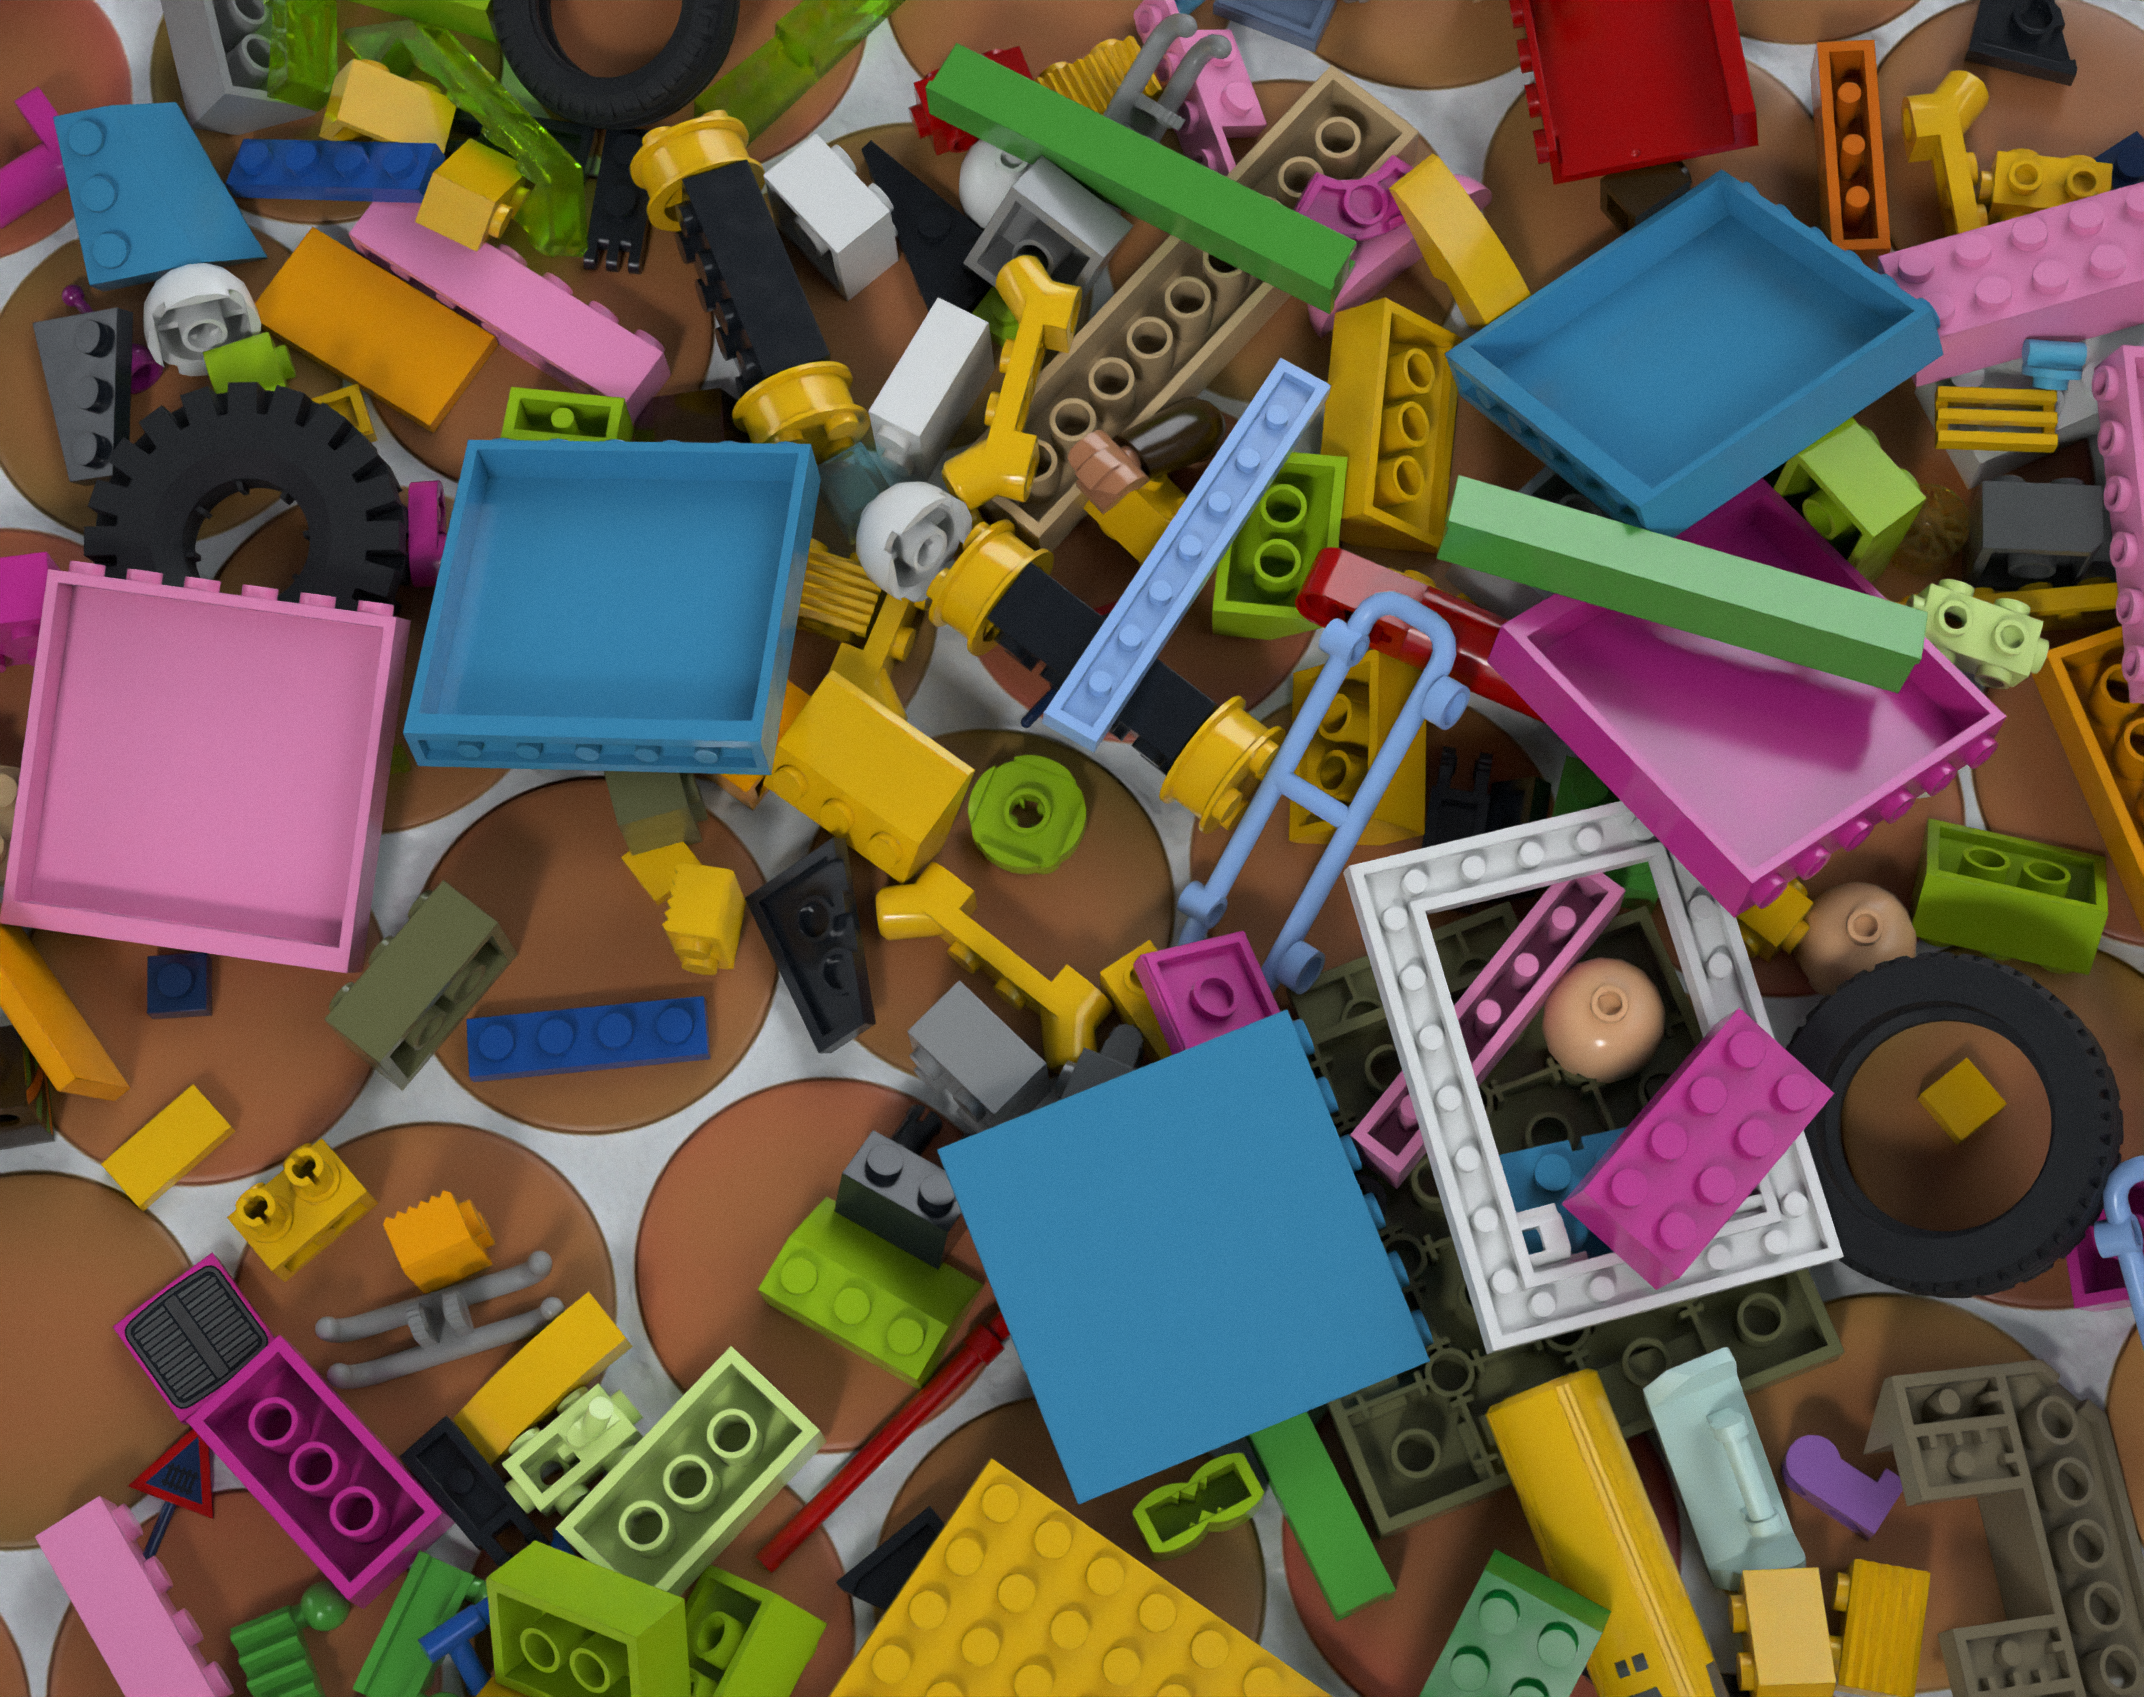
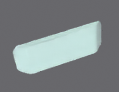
M1728 1347L1718 1349L1663 1372L1643 1389L1644 1399L1702 1561L1714 1587L1738 1592L1742 1570L1806 1568L1805 1553L1793 1532L1737 1376L1736 1361Z

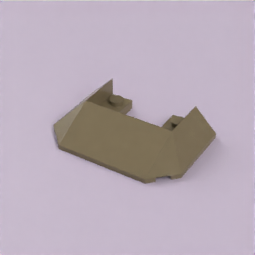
M2043 1359L1897 1375L1885 1378L1863 1455L1894 1451L1907 1507L1977 1497L2007 1621L1955 1628L1938 1633L1953 1697H2144V1558L2107 1414L2088 1398L2082 1401L2078 1400L2057 1382L2060 1374Z

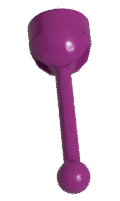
M71 284L63 289L62 300L66 305L76 307L81 314L94 312L84 300L85 294L80 286ZM132 343L131 394H138L147 390L158 381L163 372V366L154 360L146 346Z

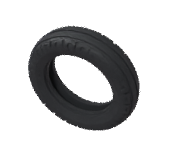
M493 0L495 27L502 51L515 76L526 90L546 108L569 121L607 130L632 129L646 126L673 115L692 102L710 84L723 65L736 33L740 10V0H682L681 12L676 28L668 43L653 60L640 69L622 76L594 77L574 64L562 49L552 23L551 0Z

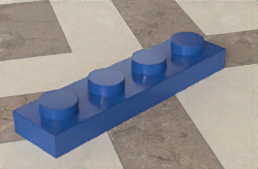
M243 139L225 185L236 198L422 203L432 173L444 162L445 155L436 143Z
M704 996L466 1019L469 1077L473 1082L711 1059L707 1001Z

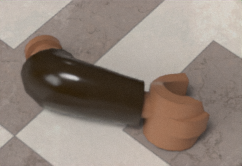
M1188 397L1173 403L1149 419L1116 435L1113 439L1104 430H1096L1077 442L1069 452V463L1076 471L1075 475L1079 478L1076 481V487L1104 515L1129 492L1140 489L1153 478L1185 467L1193 469L1207 465L1225 442L1227 433L1226 423L1219 409L1209 401Z

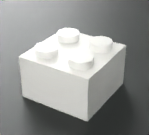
M815 133L763 176L775 225L848 302L899 260L895 240L898 231L891 217L894 207L880 187L874 183L867 187L855 174L857 168L854 162L839 145L835 144L830 148Z

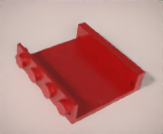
M1509 0L1513 29L1524 27L1526 38L1516 40L1521 73L1533 72L1535 83L1524 85L1530 119L1541 117L1543 129L1533 131L1538 164L1550 163L1553 185L1759 146L1756 108L1732 0Z

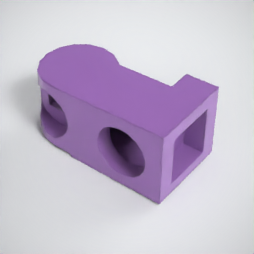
M1806 1435L1798 1438L1788 1448L1781 1462L1782 1478L1794 1493L1867 1542L1876 1533L1903 1491L1900 1476L1886 1468L1876 1481L1842 1460L1836 1446L1828 1439L1819 1435Z

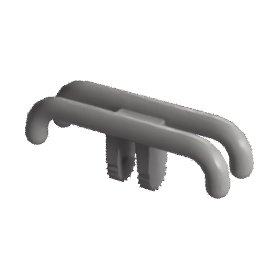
M1175 13L1166 17L1154 28L1103 116L1159 143L1168 128L1180 130L1185 119L1176 113L1205 65L1213 58L1224 59L1231 54V42L1226 37L1215 34L1208 35L1197 41L1185 54L1156 102L1142 93L1172 42L1178 37H1192L1198 28L1196 20L1188 14ZM1101 200L1110 208H1112L1115 212L1121 215V209Z
M535 1251L529 1256L528 1261L520 1265L352 1317H322L315 1325V1333L321 1340L326 1342L343 1343L355 1341L409 1324L413 1338L420 1344V1346L364 1363L353 1365L335 1363L327 1371L329 1383L340 1389L368 1387L539 1334L565 1311V1306L559 1298L548 1297L535 1310L475 1329L468 1306L527 1288L542 1281L552 1270L550 1255L544 1251Z

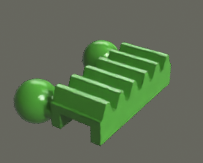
M419 1550L352 1689L368 1697H459L450 1692H438L431 1696L425 1695V1691L432 1686L434 1673L437 1667L443 1663L445 1656L432 1664L417 1640L467 1608L468 1602L475 1605L488 1597L486 1581Z
M320 1581L311 1585L304 1592L299 1604L284 1606L230 1629L231 1642L239 1653V1665L247 1676V1688L254 1697H326L302 1629L310 1626L318 1631H330L338 1628L347 1619L350 1611V1601L345 1598L331 1581Z

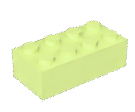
M730 1346L555 1529L588 1561L674 1595L681 1596L827 1441L822 1432Z

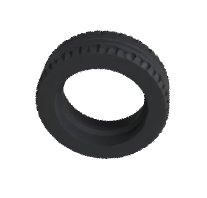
M1951 952L1918 953L1915 958H1910L1907 955L1897 957L1894 960L1876 964L1871 972L1863 970L1855 974L1854 977L1845 980L1837 986L1835 995L1827 994L1805 1017L1806 1024L1803 1027L1798 1026L1792 1035V1040L1785 1049L1834 1092L1833 1096L1804 1129V1133L1844 1257L1839 1259L1840 1262L1862 1275L1909 1293L1938 1298H1971L1974 1295L1986 1296L2015 1288V1284L2021 1281L2026 1283L2054 1267V1262L2058 1258L2064 1259L2086 1237L2085 1231L2089 1226H2094L2095 1221L2099 1219L2104 1209L2103 1191L2108 1176L2121 1163L2122 1155L2119 1153V1149L2124 1140L2123 1111L2119 1109L2121 1098L2112 1068L2108 1066L2107 1057L2102 1047L2082 1020L2048 989L2026 974L2010 966L1998 964L1991 959L1963 953L1957 956ZM1955 1021L1970 1023L1987 1028L2009 1040L2021 1050L2036 1069L2046 1090L2051 1111V1138L2044 1165L2031 1188L2013 1207L1999 1217L1976 1227L1957 1231H1930L1903 1224L1881 1211L1867 1198L1855 1182L1848 1168L1841 1143L1840 1126L1843 1103L1848 1088L1863 1062L1877 1047L1892 1036L1917 1025L1931 1022Z

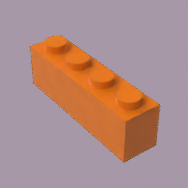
M1875 40L1817 42L1810 79L1822 232L1830 242L1844 251H1853L1866 266L1878 273V256L1890 253L1891 241Z

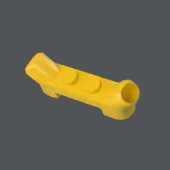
M1964 70L1950 71L1933 93L1904 96L1901 105V127L1908 163L1931 161L1945 237L1988 226L1986 207L1983 203L1976 204L1973 188L1978 182L1976 156L1974 152L1966 153L1963 135L1988 105L1989 95L1984 82L1971 72Z
M1021 255L1003 265L996 278L995 287L1017 320L1019 328L1015 340L1007 338L1002 349L999 372L1004 373L1005 378L1001 392L992 391L988 399L984 420L985 425L991 427L988 438L944 462L942 469L943 482L948 492L966 503L969 511L978 508L997 496L1024 503L1027 501L1038 468L1040 454L1037 435L1023 432L1046 349L1069 353L1081 308L1082 288L1052 281L1039 259L1035 256Z
M977 508L969 511L972 516V529L983 521ZM959 542L957 551L955 552L953 557L958 556L965 551L963 550V544L961 542ZM887 593L864 649L862 650L841 642L829 673L832 670L836 671L907 721L908 716L890 675L896 661L905 662L910 654L916 635V630L911 628L918 609L926 611L932 600L928 597L920 602H912L903 597L901 598L902 601Z
M931 862L914 884L883 886L876 894L878 928L880 935L885 939L895 941L939 936L951 945L947 950L948 954L965 970L974 974L980 968L997 982L993 986L994 991L1009 1005L1017 1010H1021L1026 1005L1040 1016L1044 1061L1047 1064V1068L1052 1072L1060 1074L1068 1060L1077 1063L1084 1047L1097 1052L1095 1029L1114 1009L1108 998L1068 964L1051 982L972 920L970 916L978 908L975 892L950 871L936 862Z

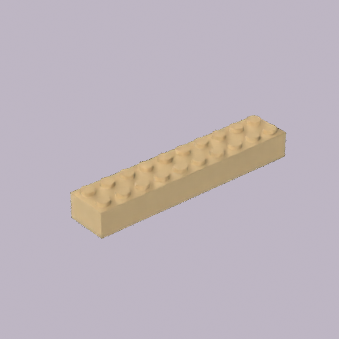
M1331 65L1226 177L1293 210L1309 180L1316 172L1336 180H1359L1376 172L1392 155L1413 166L1416 163L1419 131ZM1170 235L1073 337L1070 352H1059L1040 372L1023 432L1037 435L1040 454L1038 468L1027 501L1024 503L997 496L977 508L978 511L993 523L1002 519L1010 520L1016 526L1015 536L1034 551L1046 548L1052 552L1088 514L1083 507L1089 499L1076 487V481L1079 478L1075 475L1076 471L1071 467L1068 460L1071 448L1082 438L1096 430H1104L1113 439L1116 435L1149 419L1181 399L1188 397L1196 398L1291 295ZM989 426L970 447L988 438L991 427Z

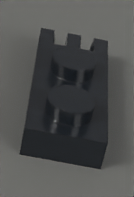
M636 128L606 129L584 252V269L597 270L601 250H607L606 271L619 273L623 252L629 253V274H642L651 225L647 215V205L650 198L645 189L640 188L634 183L630 174V164L635 154L643 146L642 138L651 130Z

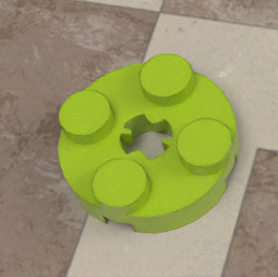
M1027 754L1014 757V761L1006 762L998 768L994 765L985 771L976 782L968 804V815L973 840L978 850L997 867L1017 874L1038 873L1044 875L1057 870L1061 863L1071 857L1083 839L1087 825V812L1083 794L1077 786L1075 778L1060 763L1039 755ZM1025 801L1037 803V813L1043 817L1039 824L1036 826L1031 824L1030 828L1018 826V818L1011 814L1018 804L1024 809Z

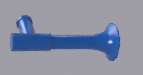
M553 1528L551 1547L577 1556L566 1539ZM488 1597L474 1606H468L417 1640L432 1664L449 1653L466 1683L467 1692L471 1696H477L492 1677L485 1670L469 1639L486 1629V1625L490 1623Z

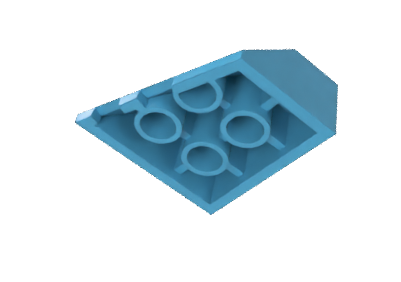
M178 103L109 105L53 117L90 286L106 292L155 282L170 270L187 264L208 263L220 267H228L268 259L261 244L256 240L242 216L241 210L212 165L211 159Z

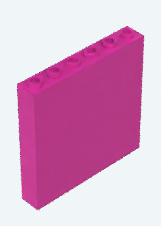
M1763 478L1674 537L1887 600ZM1556 593L1501 625L1487 660L1488 664L1734 918L1755 904L1760 909L1769 906L1784 892L1788 882L1797 876H1800L1803 880L1811 878L1826 865L1831 854L1841 847L1846 852L1852 851L1870 835L1876 824L1882 820H1885L1888 824L1896 822L1908 812L1917 797L1925 792L1930 796H1935L1951 783L1958 770L1968 765L1971 769H1975L1982 765L1996 751L1999 744L1994 738L2007 717L1926 637L1924 638L1920 663L1914 665L1899 693H1895Z

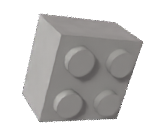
M1041 155L1012 185L963 263L995 287L998 272L1003 265L1021 255L1035 256L1039 259L1052 281L1080 286L1082 288V302L1134 225Z
M960 980L907 1031L913 1049L909 1056L917 1065L914 1072L937 1095H940L946 1089L960 1106L956 1110L958 1115L976 1133L1031 1112L1051 1092L1046 1062Z

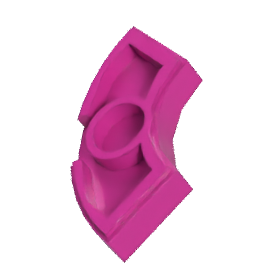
M1392 155L1376 172L1359 180H1336L1316 172L1309 180L1293 210L1356 242L1382 236L1406 223L1389 188L1410 172L1413 167Z

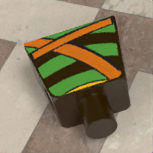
M14 1026L0 1027V1150L54 1142L49 1078ZM5 1114L15 1115L18 1118L12 1121H5Z

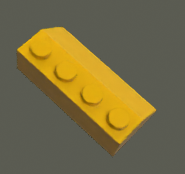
M1386 297L1335 313L1328 384L1331 385V389L1325 403L1320 455L1348 457L1340 540L1353 546L1437 553L1446 523L1458 388L1445 353L1460 344L1463 338Z

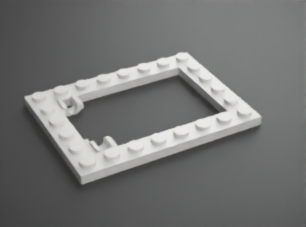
M1622 801L1350 865L1343 872L1487 1354L1833 1262L1844 1257L1804 1130L1752 1191L1753 1196L1745 1199L1683 1275L1657 1290L1615 1252L1588 1259L1586 1251L1571 1255L1568 1235L1562 1216L1557 1211L1555 1203L1517 1213L1515 1211L1426 915L1648 862L1703 1038L1716 1023L1738 1008L1743 1010L1774 1038L1736 917L1734 918ZM1536 1229L1541 1237L1543 1250L1529 1255L1522 1233Z

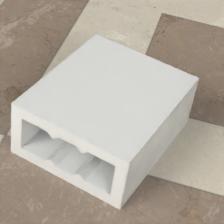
M939 297L933 304L868 411L877 455L880 457L881 463L892 472L904 477H909L913 473L928 481L995 370L989 322Z

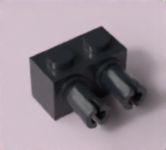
M914 1104L910 1106L906 1116L890 1138L883 1136L875 1130L870 1133L842 1172L834 1211L939 1270L966 1231L967 1225L944 1167L942 1166L941 1168L921 1157L932 1139L943 1128L942 1121L936 1113L930 1110L922 1122L919 1119L923 1115L925 1107ZM963 1134L960 1140L972 1136L973 1134Z

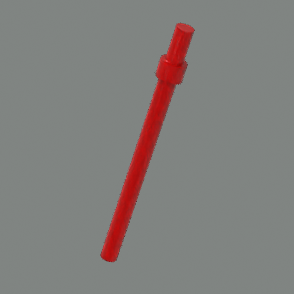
M1001 1311L985 1326L979 1323L962 1340L965 1346L755 1555L771 1573L982 1363L989 1366L1005 1350L1002 1343L1010 1336Z

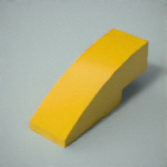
M1431 154L1389 188L1431 273L1435 278L1448 285L1468 327L1479 331L1532 296L1503 244L1481 211L1439 156Z
M588 1291L508 1361L472 1397L453 1420L485 1460L494 1467L510 1454L508 1451L509 1447L517 1438L533 1427L542 1428L559 1414L557 1407L566 1397L588 1384L633 1346Z

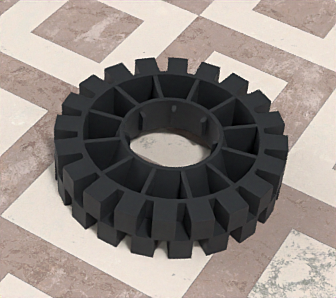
M228 382V392L216 394L211 388L206 386L180 395L183 407L171 413L161 405L138 422L145 433L134 444L126 438H122L106 460L116 467L110 481L96 480L88 507L98 513L96 526L84 527V556L92 560L94 564L106 566L105 577L126 580L127 569H137L162 573V585L184 587L185 576L200 578L196 562L201 561V555L195 552V545L204 519L208 518L210 520L213 516L209 512L219 502L234 493L240 492L245 496L250 495V489L266 488L282 492L279 498L288 505H291L296 500L305 515L309 530L303 531L304 538L310 542L306 563L300 575L294 573L292 576L295 580L294 583L278 595L277 601L299 603L300 592L336 597L335 609L357 611L358 600L394 605L393 617H397L402 607L395 600L399 585L409 586L410 580L409 554L406 552V539H408L409 534L408 508L401 503L398 494L402 489L391 467L377 453L378 449L344 416L322 402L320 405L312 401L303 392L280 385L276 386L275 391L265 390L258 382Z

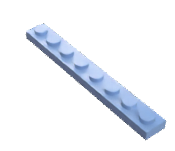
M1282 358L1279 359L1044 711L1042 724L1095 753L1327 400L1331 389L1330 384Z

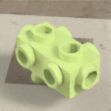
M1942 579L1938 585L1931 583L1919 594H1912L1909 597L1905 606L1928 612L1925 637L1958 669L1974 674V680L1979 684L1994 689H2008L2009 687H2015L2028 678L2030 672L2037 674L2041 670L2047 657L2049 641L2040 638L2044 621L2030 617L2031 608L2027 604L2009 598L1996 599L1994 604L1973 597L1975 590L1971 585L1954 579ZM1944 617L1962 622V626L1960 629H1953L1946 624Z
M599 1383L590 1390L585 1386L575 1390L557 1407V1412L560 1415L543 1430H540L538 1427L529 1429L509 1447L508 1451L512 1456L504 1461L502 1465L513 1479L505 1485V1488L527 1514L537 1507L547 1518L555 1511H558L562 1517L569 1515L591 1492L586 1485L604 1470L609 1473L634 1445L643 1438L634 1426L643 1416L620 1389L611 1397ZM551 1464L561 1465L564 1469L563 1476L553 1485H546L542 1477L545 1468Z

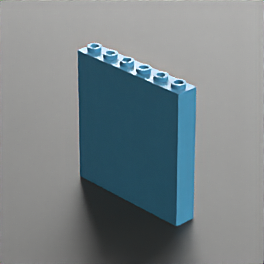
M1721 169L1446 352L1445 356L1459 394L1463 399L1613 519L1674 538L1944 354L1937 331L1940 328V319L1933 306L1927 300L1914 298L1902 290L1892 277L1885 273L1882 275L1878 274L1866 266L1856 253L1851 250H1842L1830 242L1820 229L1814 226L1809 228L1794 218L1784 205L1773 204L1761 196L1751 183L1747 181L1742 183Z
M507 438L468 440L403 730V735L417 765L430 767L772 775L821 482L811 444H796L788 441L776 444L738 443L735 441L691 443L677 440L625 442L618 439L606 441H568L558 438L548 441L511 440Z
M1287 1009L937 1149L1078 1505L1430 1361L1425 1347L1434 1344L1428 1324L1420 1309L1412 1312L1409 1310L1401 1290L1410 1285L1404 1265L1396 1250L1388 1254L1385 1251L1377 1231L1386 1227L1380 1206L1372 1192L1363 1195L1354 1175L1355 1171L1362 1169L1358 1152L1349 1134L1339 1137L1330 1116V1114L1339 1111L1334 1093L1325 1076L1315 1079L1306 1057L1315 1053L1310 1034L1301 1018L1295 1021L1291 1020Z

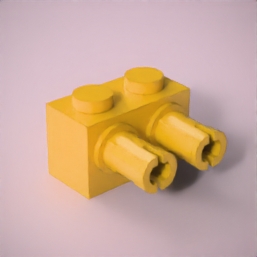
M322 1138L314 1145L306 1143L294 1150L283 1162L284 1170L266 1185L261 1182L246 1190L236 1201V1210L227 1217L269 1269L284 1282L288 1281L379 1204Z

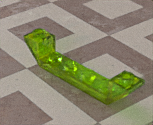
M402 20L346 28L343 31L340 39L355 53L354 58L357 60L369 59L380 62L388 67L390 73L399 77L408 78L415 66L426 74L436 77L448 89L446 92L447 98L458 108L471 113L483 125L481 128L482 134L496 146L506 149L518 161L516 164L517 170L529 181L536 184L514 216V219L529 233L527 237L529 243L536 250L549 257H556V255L582 257L588 249L583 168L443 25L415 20Z

